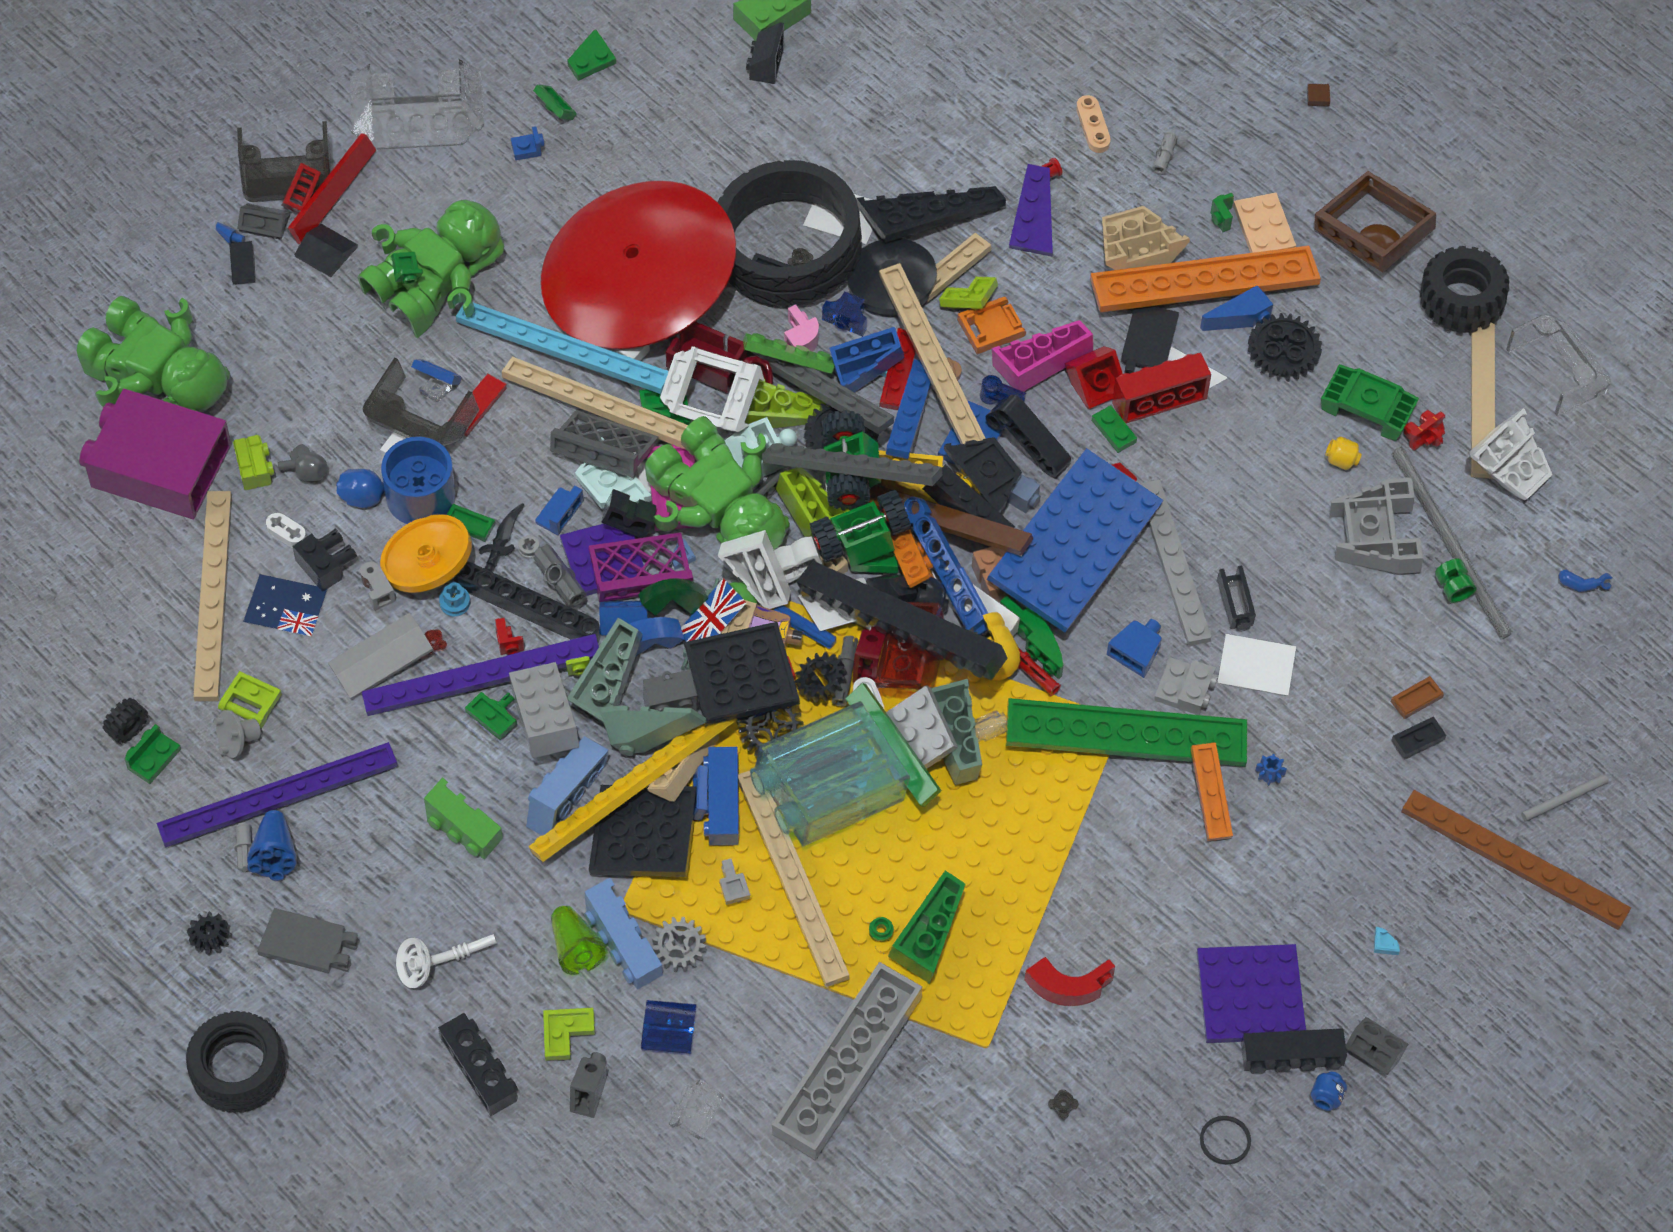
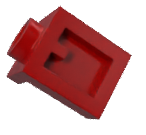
M505 618L495 619L500 655H511L524 651L523 636L512 637L511 626H506Z

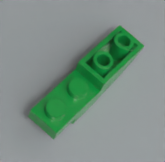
M1008 596L1004 597L1000 604L1019 617L1018 634L1022 638H1026V652L1031 655L1032 659H1037L1047 673L1053 674L1057 679H1060L1064 666L1062 654L1047 623L1040 615L1028 607L1023 611Z

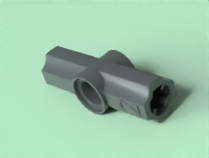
M546 544L539 547L534 552V560L543 570L546 581L554 585L568 606L574 608L581 605L586 600L585 596L587 593L575 579L574 571L564 564L551 545Z

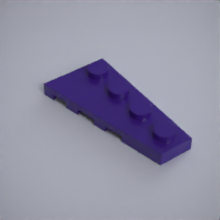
M1032 164L1027 165L1009 242V248L1053 257L1050 168Z

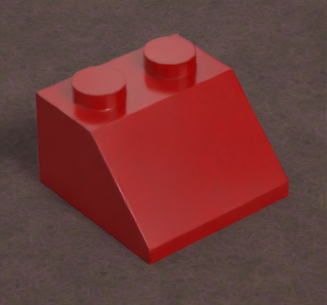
M1103 346L1064 363L1071 385L1087 409L1113 399L1115 379L1123 374L1115 349Z

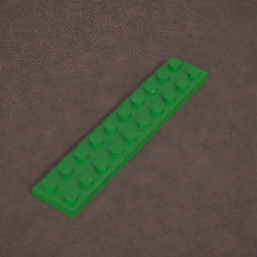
M1008 698L1006 746L1193 762L1191 754L1192 745L1216 743L1220 765L1245 767L1247 764V719Z

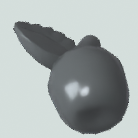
M304 444L296 446L291 451V460L278 462L279 471L295 469V473L301 480L318 481L327 472L326 460L321 455L310 452L309 448Z

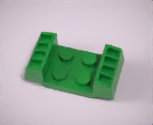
M1339 364L1321 397V409L1335 417L1342 408L1383 426L1382 437L1396 441L1402 433L1419 398L1405 391L1402 386L1360 368L1353 369Z

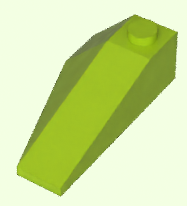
M759 380L744 423L751 424L767 417L772 428L805 425L808 423V416L813 414V410H819L820 405L824 404L826 406V403L800 391L795 393L786 390L783 385L778 384L775 386Z

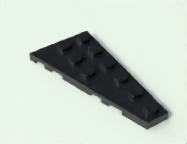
M996 186L969 188L967 192L955 193L954 189L946 190V194L936 195L934 191L899 194L897 198L888 199L885 198V195L876 196V200H865L864 197L856 198L859 209L885 243L1006 206V198Z

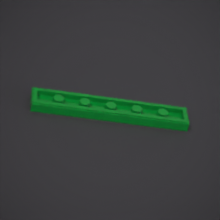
M861 683L845 698L915 799L921 806L925 807L942 790L869 687Z

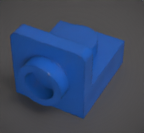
M536 126L532 127V134L511 138L515 161L541 156V147H544V139L542 133L538 134Z

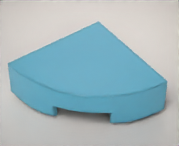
M1376 927L1374 953L1399 955L1400 948L1397 940L1387 930Z

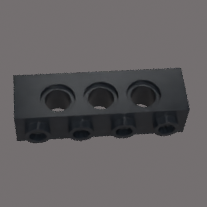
M462 1013L438 1027L440 1039L490 1116L517 1102L516 1092L518 1088L511 1077L509 1079L506 1078L503 1073L505 1068L499 1058L494 1059L490 1053L492 1048L486 1038L481 1039L478 1032L480 1030L473 1018L469 1020L466 1014ZM467 1040L473 1042L469 1046L461 1045L462 1042ZM478 1060L485 1061V1064L482 1066L474 1065ZM490 1080L498 1081L494 1086L486 1084Z

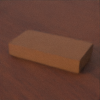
M1429 676L1393 696L1390 702L1403 719H1406L1442 699L1444 693Z

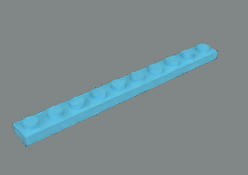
M474 303L475 309L471 317H466L463 306L456 315V322L659 394L662 393L669 372Z

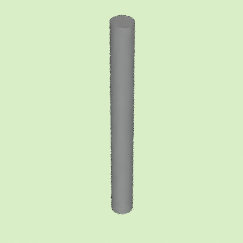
M1605 774L1600 775L1522 812L1521 816L1524 821H1528L1608 783V777Z

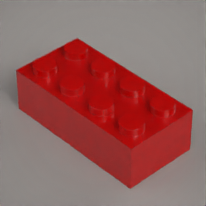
M1201 352L1187 354L1177 360H1168L1157 366L1144 367L1140 371L1120 375L1115 379L1112 404L1118 415L1127 424L1207 399L1212 374Z

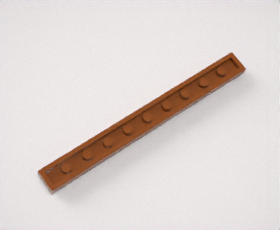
M1413 790L1401 812L1617 930L1620 929L1631 910L1630 906L1416 790Z

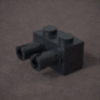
M336 528L320 539L315 538L311 533L292 546L295 561L322 592L342 580L341 567L357 557L355 550L349 544L334 555L327 552L335 545L343 542V537Z

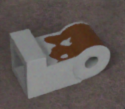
M371 561L364 563L360 568V575L364 587L371 591L368 595L373 610L376 611L396 602L394 590L380 566Z

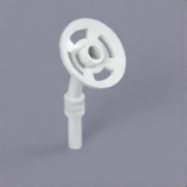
M494 934L468 944L464 942L463 946L459 944L457 948L453 946L452 950L430 956L426 945L420 939L408 938L400 945L397 952V972L405 986L418 988L426 982L430 966L454 959L458 961L460 957L464 959L465 955L469 957L470 953L497 944ZM415 944L416 948L411 949L409 953H407L408 949ZM405 962H407L408 968L412 972L410 977L407 974Z

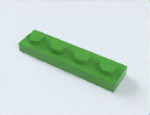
M746 333L743 340L745 350L831 374L835 366L833 358L823 351H818V353L812 352L804 346L796 345L794 347L787 345L785 341L780 339L769 340L758 333H753L752 335Z

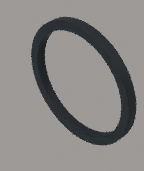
M1217 1116L1210 1119L1203 1126L1200 1134V1145L1204 1154L1210 1160L1218 1164L1231 1165L1246 1157L1251 1146V1135L1245 1124L1237 1118ZM1225 1120L1239 1125L1247 1137L1245 1151L1239 1157L1231 1160H1222L1213 1156L1204 1144V1133L1211 1124Z

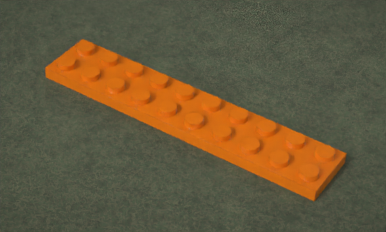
M1310 246L1090 274V281L1100 312L1240 295L1257 285L1263 292L1319 285L1321 280Z

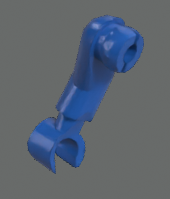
M1567 569L1559 573L1561 584L1578 592L1593 590L1598 586L1608 590L1612 586L1609 582L1604 583L1606 579L1613 578L1609 573H1605L1597 579L1594 577L1584 579Z

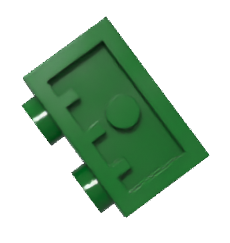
M155 724L151 729H147L143 733L141 740L135 747L133 746L127 751L125 755L127 769L148 784H151L180 752L181 747L178 743L161 733L160 727Z

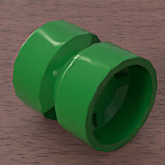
M1458 558L1446 561L1435 571V575L1440 585L1444 586L1443 591L1451 603L1466 600L1477 589L1471 576L1467 575L1468 570L1464 562Z

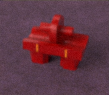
M1426 410L1420 416V426L1414 422H1409L1405 425L1404 435L1410 440L1409 447L1413 451L1424 444L1427 446L1432 444L1436 447L1443 444L1442 436L1445 434L1443 419L1445 414L1441 411L1434 414Z

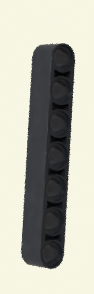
M467 561L464 567L454 576V582L459 583L470 595L572 640L596 634L597 642L599 643L600 626L595 618ZM526 602L531 603V604H529V605H523V603H526ZM571 621L573 623L565 624L564 622Z

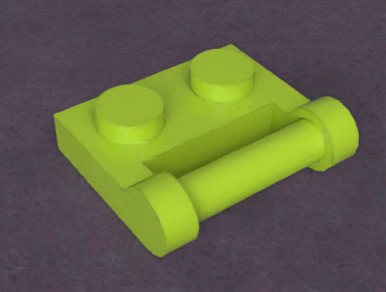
M239 671L221 698L218 709L233 711L236 715L245 719H256L260 728H262L266 723L268 715L281 697L282 692L274 686ZM235 697L259 708L260 711L257 714L233 703L232 700Z

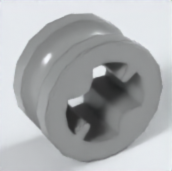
M532 535L523 536L518 544L519 553L525 559H533L535 556L534 552L540 547L538 539ZM530 544V547L533 545V549H525V545Z

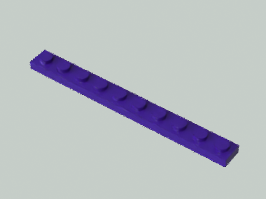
M596 634L362 691L367 716L509 682V673L553 662H556L557 668L561 669L566 667L567 660L589 656L591 661L599 648Z
M389 742L156 824L166 848L398 767L397 761Z

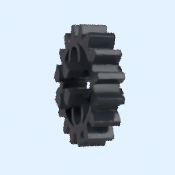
M824 652L822 657L815 653V659L813 660L807 657L808 663L806 665L800 664L799 666L802 671L795 673L798 677L795 680L797 689L808 701L812 698L817 703L822 698L825 702L829 695L836 697L835 691L843 690L840 684L847 682L844 677L847 674L844 664L835 654L829 656L827 652ZM818 668L828 685L824 686L814 672L815 669Z

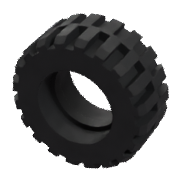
M1459 246L1458 249L1451 247L1446 249L1445 252H1439L1435 255V258L1433 257L1429 260L1423 273L1420 298L1425 313L1429 318L1433 317V321L1439 326L1442 324L1445 326V329L1450 331L1451 329H1456L1457 332L1464 333V330L1476 332L1478 327H1481L1482 330L1489 327L1490 322L1494 324L1498 321L1499 316L1505 310L1510 283L1505 266L1503 264L1500 265L1501 261L1495 256L1491 257L1489 252L1485 250L1483 252L1479 251L1477 247H1472V249L1466 248V246ZM1454 283H1467L1477 287L1482 293L1472 296L1460 295L1450 290L1447 286Z

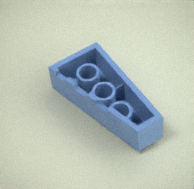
M584 736L579 741V748L570 749L565 758H560L552 773L548 772L544 776L542 784L538 788H533L528 796L530 803L526 827L540 835H545L558 822L567 819V813L571 805L576 806L584 794L585 787L589 789L606 766L609 750Z
M608 878L584 891L586 904L584 916L590 926L595 925L600 942L603 945L607 944L611 951L609 953L616 965L620 963L624 969L622 973L629 984L633 983L638 990L663 976L662 964L647 938H640L642 933L634 917L628 918L629 913L625 906L626 903L622 896H615L613 892L615 884L611 878Z

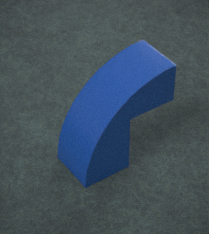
M654 617L630 623L631 626L643 634L636 656L655 643L671 649L685 640L679 620L675 618Z

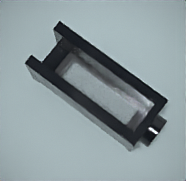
M1238 566L1236 575L1226 576L1224 568L1219 569L1217 583L1222 594L1230 629L1244 630L1253 626L1256 613L1243 566Z

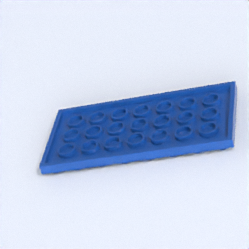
M1086 448L1023 531L1032 533L1033 540L1024 554L1020 556L1006 552L988 575L987 580L1066 633L1164 500Z

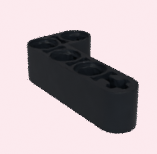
M1010 395L1004 398L985 416L986 422L993 429L999 431L1007 428L1050 477H1056L1071 462L1069 453L1020 397Z

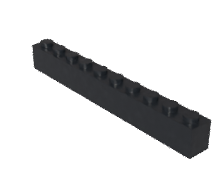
M813 560L796 581L801 590V595L807 600L812 601L814 599L827 609L833 608L838 610L841 615L845 617L851 616L864 626L871 625L882 634L886 635L888 633L902 643L908 642L919 651L924 652L926 650L939 660L945 659L959 669L965 668L970 670L979 678L985 677L992 681L1008 659L1002 645Z

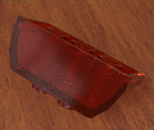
M907 602L944 619L939 603ZM887 633L875 678V685L877 688H893L909 693H916L925 686L934 688L941 660L937 659L932 653L926 650L924 652L919 651L908 642L902 643L893 635Z

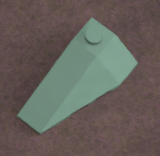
M628 706L601 708V716L610 744L620 750L621 754L627 756L646 752L706 722V718L692 708L664 707L662 712L641 706V711H630Z

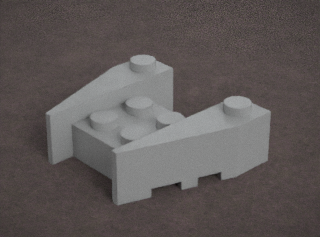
M1412 477L1387 479L1382 481L1380 485L1372 488L1368 486L1361 489V492L1350 496L1346 494L1331 500L1329 515L1330 517L1344 516L1347 543H1337L1335 561L1396 574L1421 572L1423 563L1421 539H1397L1393 513L1413 511L1415 497Z

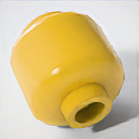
M1341 436L1335 440L1332 439L1325 452V456L1328 457L1330 464L1344 470H1349L1353 465L1357 466L1362 453H1359L1358 443Z

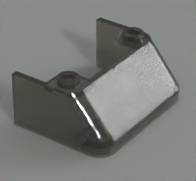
M322 121L323 139L309 142L306 146V155L261 158L260 149L254 145H245L242 127L237 128L238 158L243 197L249 202L283 200L300 163L321 172L311 195L312 197L331 172L330 139L327 121ZM303 172L300 175L311 181L313 179L312 176L307 175ZM300 181L297 182V184L307 189L309 188V185ZM294 189V193L305 197L304 193Z
M394 357L363 405V413L366 419L405 438L426 437L439 442L443 446L458 442L479 412V407L473 393L468 390L450 420L442 426L405 410L403 398L395 394L406 376L399 360Z

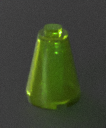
M571 906L557 907L551 915V923L558 962L562 971L570 975L580 974L579 970L586 968L587 971L596 968L606 956L604 941Z

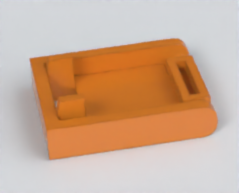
M1007 297L990 301L985 304L983 309H969L958 313L957 320L976 354L1020 339L1026 335V331L1022 328V323L1011 304H1008ZM975 324L978 332L980 333L977 336V338L973 333L970 325Z

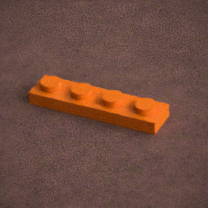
M1216 743L1192 745L1191 754L1207 840L1230 839L1233 837Z

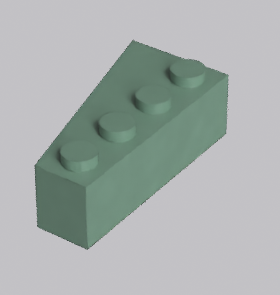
M968 679L931 688L958 746L956 750L943 758L955 785L976 780L982 766L978 737H976L975 732L976 724L971 708L972 701L968 690Z

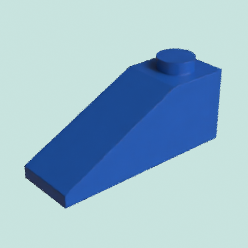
M1257 285L1202 315L1200 329L1202 331L1254 327L1256 323L1262 324L1263 318L1270 319L1273 303Z

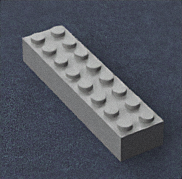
M879 962L772 1123V1135L816 1160L921 1000L922 986Z

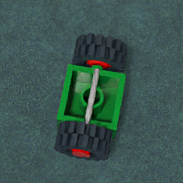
M843 410V413L835 411V414L830 413L828 417H824V420H822L823 440H825L826 444H829L824 447V450L829 452H846L851 455L864 454L868 457L879 458L878 442L865 434L864 418L859 413L855 414V411L847 413V410ZM826 471L828 503L831 507L834 506L835 509L841 507V510L846 508L852 510L853 507L857 508L860 505H865L870 501L869 488L880 484L881 479Z
M892 490L877 497L882 513L879 512L873 501L830 519L829 517H824L810 523L814 541L825 563L843 556L844 553L850 566L854 567L894 551L891 535L894 536L911 529L907 512L898 492Z

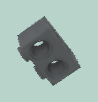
M1365 1017L1354 1029L1346 1044V1048L1388 1075L1398 1064L1409 1044L1368 1017Z

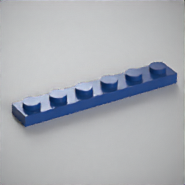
M914 359L887 444L886 455L909 459L931 387L930 379L920 360Z

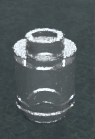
M995 710L975 719V732L978 741H988L1006 732L1007 718L1003 712L999 713Z

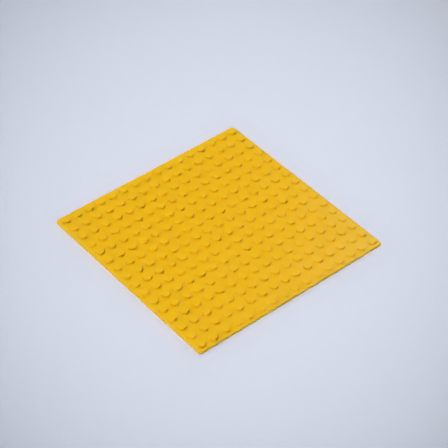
M788 601V604L784 605L815 624L805 606L792 601ZM854 623L826 629V631L836 636V643L831 649L803 634L801 645L787 643L786 653L794 672L802 671L799 665H806L808 663L807 657L811 658V660L815 659V653L822 657L824 652H827L829 656L835 654L838 658L842 651L843 637L854 636L859 642L862 630L869 629ZM886 637L883 660L876 683L886 712L925 686L934 688L968 679L972 714L976 724L975 732L976 737H978L982 766L976 780L955 785L942 758L927 768V771L942 791L925 807L921 806L906 784L900 786L895 783L880 747L848 702L846 706H837L832 703L833 697L829 695L827 696V701L824 702L820 698L815 703L812 698L808 701L804 695L800 694L798 689L800 704L795 705L796 707L792 713H801V716L796 721H803L804 725L797 729L804 731L803 736H796L801 742L799 745L792 744L795 748L793 753L786 749L787 756L783 758L778 752L777 760H773L772 754H769L768 759L764 760L763 752H760L759 756L755 757L754 754L757 749L746 750L750 742L742 743L741 739L747 735L738 733L739 729L745 727H738L736 721L719 733V740L714 745V747H737L738 774L760 767L766 782L769 769L787 773L790 767L798 760L820 750L840 748L849 750L850 744L857 745L856 753L859 756L866 757L870 754L871 748H874L864 794L866 807L864 811L859 812V815L855 814L826 828H817L813 825L808 827L804 826L799 820V814H804V802L794 800V805L791 806L782 797L772 795L847 968L849 979L828 987L825 986L739 783L738 845H709V836H704V821H709V814H704L702 820H694L687 877L634 876L623 900L631 917L663 929V921L671 924L672 917H675L677 922H680L682 917H685L686 923L694 920V928L701 926L702 932L700 935H705L706 941L703 944L853 1000L878 963L881 962L922 986V998L909 1016V1021L976 1046L988 1048L1110 755L1006 746L1008 698L1069 704L1078 703L1056 695L1050 696L1045 691L1008 678L1000 681H991L985 677L979 678L970 670L965 668L959 669L945 659L939 660L926 650L922 652L910 643H902L896 638ZM864 660L865 664L871 665L872 660ZM818 668L815 669L814 672L824 686L828 685ZM853 670L848 695L853 692ZM783 714L775 716L778 720H786L788 722ZM765 719L752 723V726L763 723ZM769 720L768 726H767V727H764V728L770 729V731L772 732V736H773V734H774L773 732H774L775 728H777V727H772V724L770 723V720ZM790 729L778 733L777 745L784 743L789 738ZM754 734L757 740L770 746L765 736ZM693 776L686 786H693ZM833 780L827 782L836 785L843 784L842 780ZM732 859L736 875L744 874L750 899L726 905L719 884V879L725 878L721 869L723 860ZM946 870L966 883L929 984L889 958L888 955L896 939ZM878 917L889 919L894 926L892 937L886 941H877L869 934L870 923ZM884 928L877 929V931L880 933L886 931Z

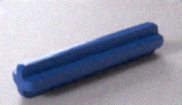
M781 605L774 609V611L789 615L793 628L803 631V634L823 646L831 649L835 645L836 636L826 630L820 631L816 624L786 606Z

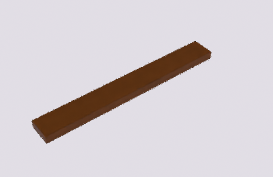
M875 485L869 490V503L874 501L878 510L881 511L877 497L892 490ZM898 492L903 505L908 498L914 497ZM917 501L913 503L911 508L913 514H916L920 508ZM926 501L932 512L930 516L936 519L939 527L944 532L1020 556L1024 554L1033 540L1032 533ZM928 521L923 523V525L930 527Z

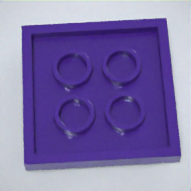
M606 524L560 535L569 568L574 571L575 579L587 593L586 596L596 594L598 591L588 550L589 546L635 539L634 535ZM621 548L618 554L629 559L633 551L628 548ZM604 551L595 552L596 558L604 563L610 557ZM637 554L632 562L642 568L644 566L642 558ZM613 558L609 563V566L618 572L624 565V563L616 558ZM628 566L622 574L628 578H633L638 572ZM604 570L600 575L602 582L612 581L615 575L607 570Z

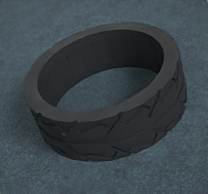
M801 160L775 161L759 165L748 170V173L741 174L723 191L722 194L724 195L719 198L718 203L727 213L734 233L744 218L754 210L768 203L795 199L810 201L825 207L834 213L844 226L840 238L830 250L817 259L796 266L776 267L764 265L751 260L736 248V258L729 283L741 294L753 300L756 299L758 302L774 306L801 305L828 296V293H833L845 284L853 274L852 270L856 269L862 250V242H860L862 239L860 213L854 193L835 172L823 166L819 167L817 164Z

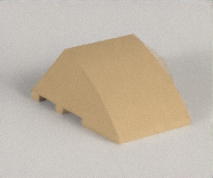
M1145 206L1102 217L1105 263L1114 270L1172 263L1190 242L1189 237L1186 235L1181 236L1176 232L1175 227L1165 225L1162 222V218Z

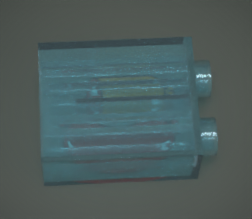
M861 701L760 745L756 765L750 770L751 780L758 793L762 796L769 793L777 805L774 809L775 818L781 830L785 834L794 832L802 846L808 845L902 802L910 780L909 774Z

